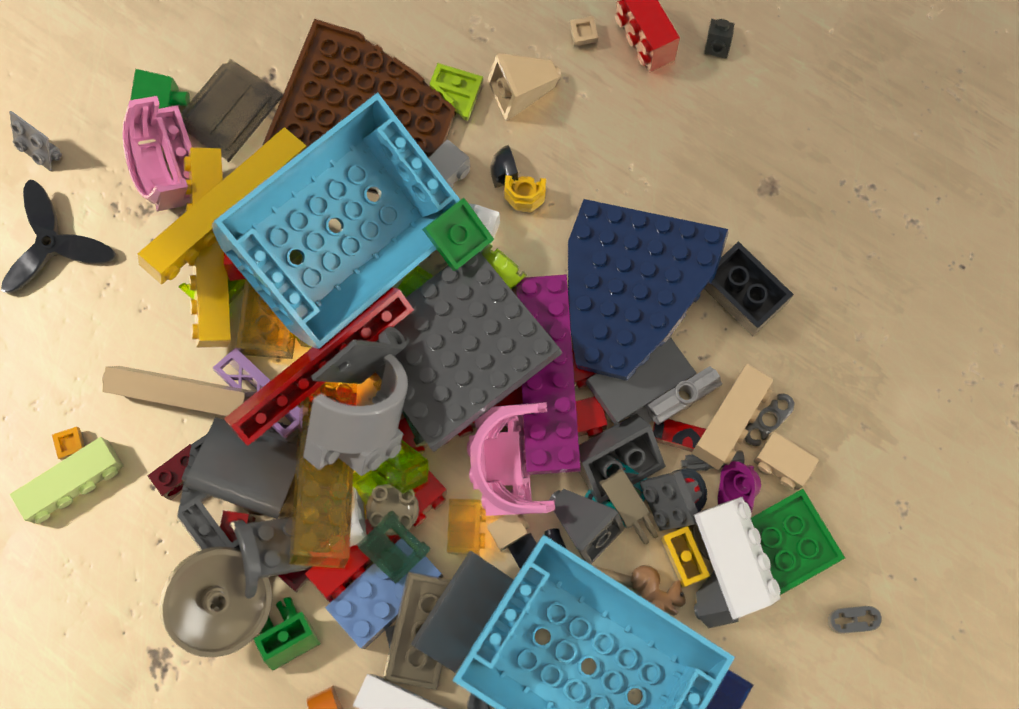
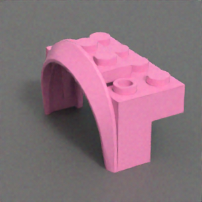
M157 96L130 100L123 121V147L129 174L135 188L142 197L155 204L157 211L186 206V203H190V195H186L188 188L186 180H189V172L184 171V156H189L190 147L192 146L178 106L158 109L159 101ZM151 139L156 140L155 142L138 144V142L140 141H146ZM161 146L163 147L169 168L173 176V180L168 172Z

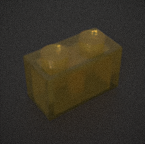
M449 499L448 554L467 555L469 551L480 555V549H485L486 533H481V522L486 523V511L482 507L481 500Z

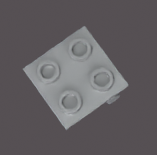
M10 111V126L13 134V144L16 149L29 155L36 164L42 165L51 171V161H58L62 156L60 149L51 142L49 143L47 136Z

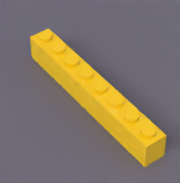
M284 127L138 252L139 266L161 285L167 280H173L186 263H192L205 246L210 247L217 240L212 227L214 220L304 151L306 145Z
M190 147L189 156H184V171L189 172V180H186L188 186L186 195H190V203H186V211L223 180L220 148ZM216 240L210 247L205 246L199 252L198 257L188 264L193 266V275L189 276V289L194 290V299L190 300V313L195 315V324L191 325L192 340L196 339L197 348L228 347L231 341L228 275L224 267V252Z

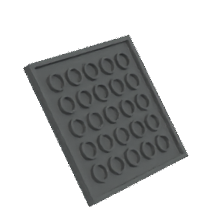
M480 252L455 271H452L449 265L407 296L406 299L414 311L393 327L403 335L406 341V347L395 356L403 366L408 379L403 411L433 452L562 354L558 345ZM385 365L376 371L381 380L383 379Z

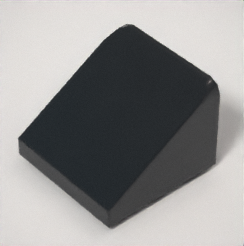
M531 533L508 546L520 569L537 544Z

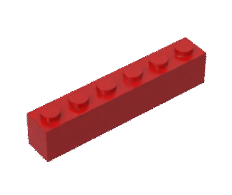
M426 467L404 485L414 491L418 500L419 513L416 522L413 524L415 528L427 518L425 514L431 508L436 510L446 501L447 489ZM366 519L367 539L365 542L348 547L347 540L344 538L309 569L305 575L327 601L331 598L335 600L346 590L345 586L352 579L355 581L359 578L371 562L375 563L386 553L385 550L391 544L395 545L406 533L398 535L382 534L374 529L368 519Z

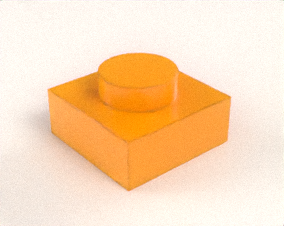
M77 426L52 434L59 460H64L85 447L81 430Z

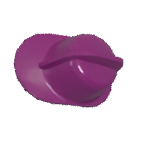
M731 461L729 465L725 464L720 475L718 505L743 497L744 502L749 505L752 512L755 497L761 489V479L754 470V466L745 465L739 461Z

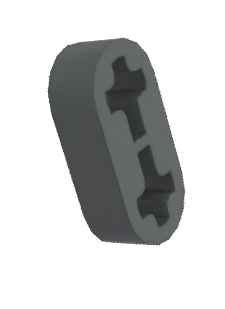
M873 606L841 608L832 611L828 617V624L831 630L841 634L872 631L877 629L882 622L880 612ZM866 611H868L869 615L874 616V621H871L870 626H868V623L865 621L858 622L857 617L865 616ZM839 613H841L842 618L852 619V623L843 625L844 629H841L840 624H835V619L839 618Z

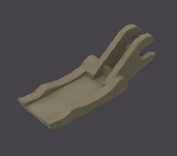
M622 469L599 482L627 528L634 526L644 544H648L649 541L638 523L641 520L644 521L653 538L659 537L648 518L650 515L649 510Z

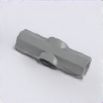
M711 366L707 367L647 404L648 415L652 421L659 425L722 386L720 375ZM679 391H685L689 395V400L682 399Z

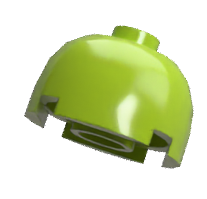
M488 244L481 254L509 288H515L527 274L524 271L519 274L518 265L498 248L492 251L493 244Z

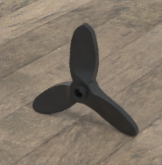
M30 179L23 188V200L28 221L36 234L35 243L11 266L2 281L1 291L7 294L18 291L39 273L52 256L58 254L71 260L88 264H106L114 261L117 255L110 246L95 239L80 235L58 234L57 216L46 190L38 182Z

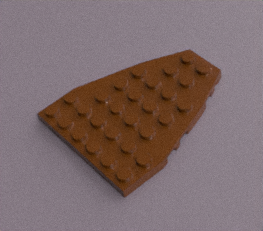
M314 19L262 145L285 127L303 142L307 148L378 92L426 156L430 157L446 141L456 115V108L448 101H445L437 90H433L416 71L396 57L392 58L383 52V48L377 44L373 45L360 32Z

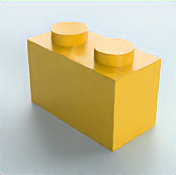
M688 526L661 538L682 588L710 577Z

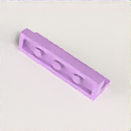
M237 348L233 349L213 367V371L231 387L242 389V380H247L259 391L271 381ZM230 363L239 372V375H228L222 369ZM296 406L285 415L292 423L284 429L277 422L272 427L286 439L299 426L308 425V415Z

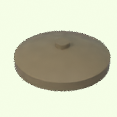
M211 547L195 552L179 563L165 582L160 598V615L164 628L180 648L193 655L220 657L236 652L249 644L259 634L267 621L272 603L270 581L268 577L259 578L255 596L247 599L245 596V573L240 550L230 547Z

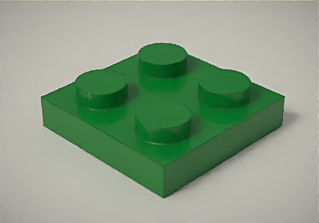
M465 198L457 201L422 229L452 271L460 268L495 240Z

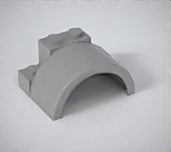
M392 354L384 357L386 362L380 390L372 398L374 405H345L333 401L323 394L313 399L304 458L318 470L327 464L334 463L340 458L359 475L363 476L370 470L377 469L388 458H393L399 453L403 432L398 429L408 388V379L403 366Z

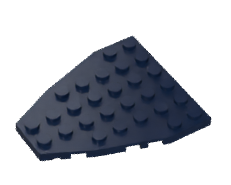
M583 199L568 240V301L570 329L577 368L627 381L635 373L636 369L649 359V355L670 338L685 318L687 310L693 302L696 303L702 290L715 278L729 234L728 229Z

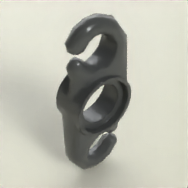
M784 393L778 394L777 399L786 400L788 408L781 410L778 408L777 400H772L771 404L759 413L753 424L750 422L745 429L749 432L745 440L748 444L752 446H760L762 444L761 440L751 438L750 433L752 430H759L761 439L765 440L771 432L775 431L791 415L795 405L792 397ZM763 414H773L776 417V424L771 427L766 426L762 421Z

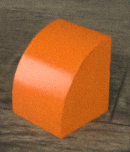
M334 686L307 697L308 709H343Z

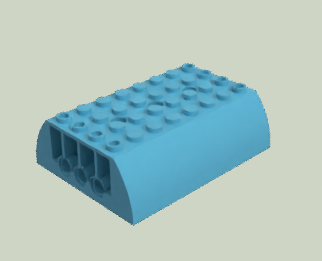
M377 92L214 220L212 227L223 252L286 328L309 346L319 349L436 250L422 229L460 199ZM369 188L377 190L379 198L376 202L368 199L367 190ZM331 219H337L340 222L341 230L338 233H334L329 229V221ZM293 250H297L302 254L303 259L299 265L293 264L290 261L289 256Z
M543 535L470 649L453 681L495 709H705L735 657ZM539 629H546L550 633V640L545 645H540L535 640V633ZM587 658L593 659L596 663V670L589 675L584 674L581 670V664ZM633 688H638L642 693V700L638 704H631L628 701V692Z

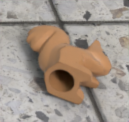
M642 565L633 571L631 583L632 589L638 592L637 595L665 613L674 616L678 614V611L673 606L682 607L686 602L685 595L680 588V580L675 581L669 590L664 592L658 589L660 575L655 568Z

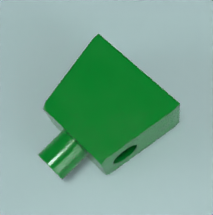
M135 69L130 100L157 96L159 101L158 109L172 106H189V92L179 91V87L172 77Z

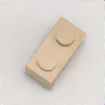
M774 431L761 448L754 462L758 464L757 468L767 475L774 474L780 478V483L791 490L794 488L799 490L804 486L819 459Z

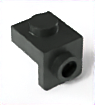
M711 19L704 54L727 58L735 23L725 19Z

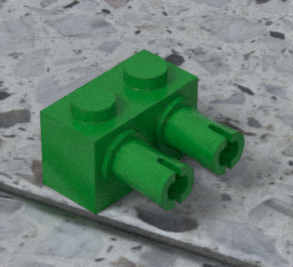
M291 597L283 599L286 607L282 604L281 600L276 603V608L279 610L284 622L274 627L268 616L265 625L259 632L260 635L253 638L263 661L272 671L320 644L311 623L302 611L300 613L297 612Z

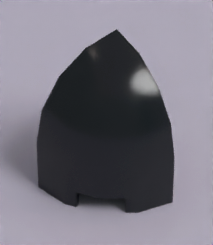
M506 145L494 155L490 166L495 188L505 186L506 175L512 176L514 181H518V171L510 146Z

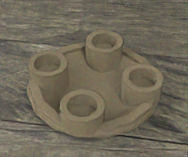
M396 483L375 487L366 504V516L369 523L378 532L386 535H398L409 530L416 522L419 513L418 500L414 491L411 488Z

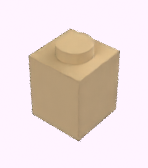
M517 514L505 515L487 526L500 551H503L527 535L526 529L529 528L522 514L518 516Z

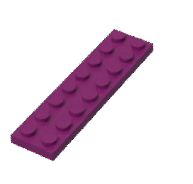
M567 274L525 277L516 285L517 297L562 351L560 356L522 384L523 404L547 403V412L523 414L527 475L581 472Z

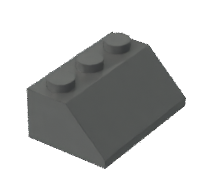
M637 413L579 445L581 470L579 473L598 503L609 499L599 482L617 473L619 469L623 470V466L619 461L639 473L625 472L632 485L666 467L651 425Z

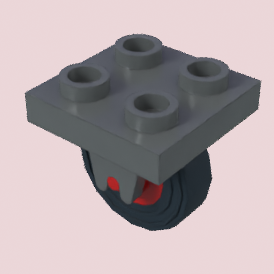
M683 468L672 473L647 478L639 483L660 531L697 523L694 515L704 508L707 501L706 484L698 472L693 469Z

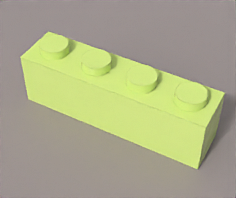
M99 437L18 488L10 496L25 521L41 523L51 516L50 513L56 509H63L72 504L73 498L96 488L95 484L103 479L108 480L116 476L118 470L124 466L110 442Z

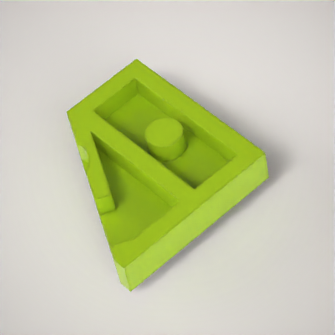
M437 63L430 81V87L433 90H437L445 101L456 108V113L465 121H469L483 83V76Z

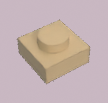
M593 16L570 20L574 46L598 42V34Z

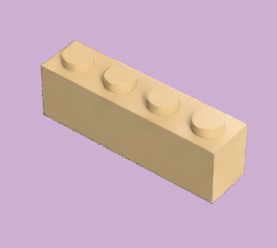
M746 364L691 454L717 470L721 468L723 463L729 465L736 454V451L733 450L736 442L741 444L749 432L745 429L748 422L753 424L761 412L757 408L760 402L766 403L773 392L769 387L774 379Z

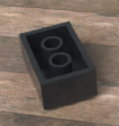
M739 241L721 257L715 278L704 288L752 336L783 309L794 295Z

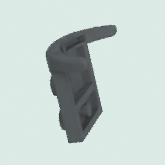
M301 515L246 524L243 520L231 521L229 523V526L233 528L241 550L245 573V596L247 599L255 596L259 578L307 570L313 567Z

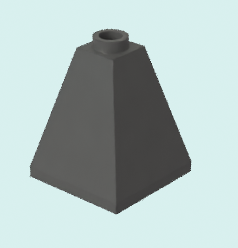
M557 490L549 499L555 500V510L553 511L583 560L590 565L625 529L615 509L569 490Z

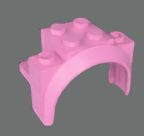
M546 402L494 406L475 420L478 430L475 435L469 436L470 441L467 443V452L471 463L469 478L471 483H473V489H479L482 493L481 502L483 509L486 511V516L548 513L555 510V500L532 501L530 475H527L523 414L547 412ZM504 426H508V431L500 432ZM512 485L513 489L509 492L504 486Z

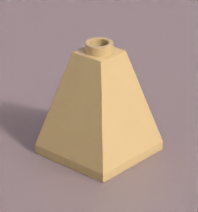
M502 53L496 54L488 82L505 121L513 118L556 86L557 81L561 79V72L559 67L554 66L551 60Z

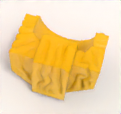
M506 175L504 198L515 210L533 212L545 202L546 178H540V182L535 183L532 177L521 176L518 177V181H514L512 176Z

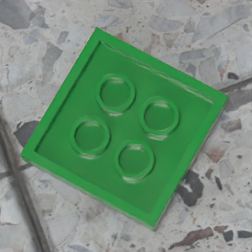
M804 489L751 517L754 528L760 534V545L763 553L770 560L772 577L779 584L780 595L845 559Z

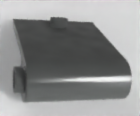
M387 327L379 334L380 342L353 340L311 377L313 381L362 384L386 364L384 361L385 356L392 354L395 357L406 347V341L397 329Z

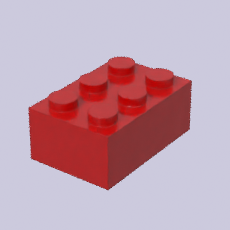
M618 0L616 2V22L619 27L625 29L627 41L631 47L634 46L636 48L641 65H646L648 71L652 72L675 61L680 37L659 1Z

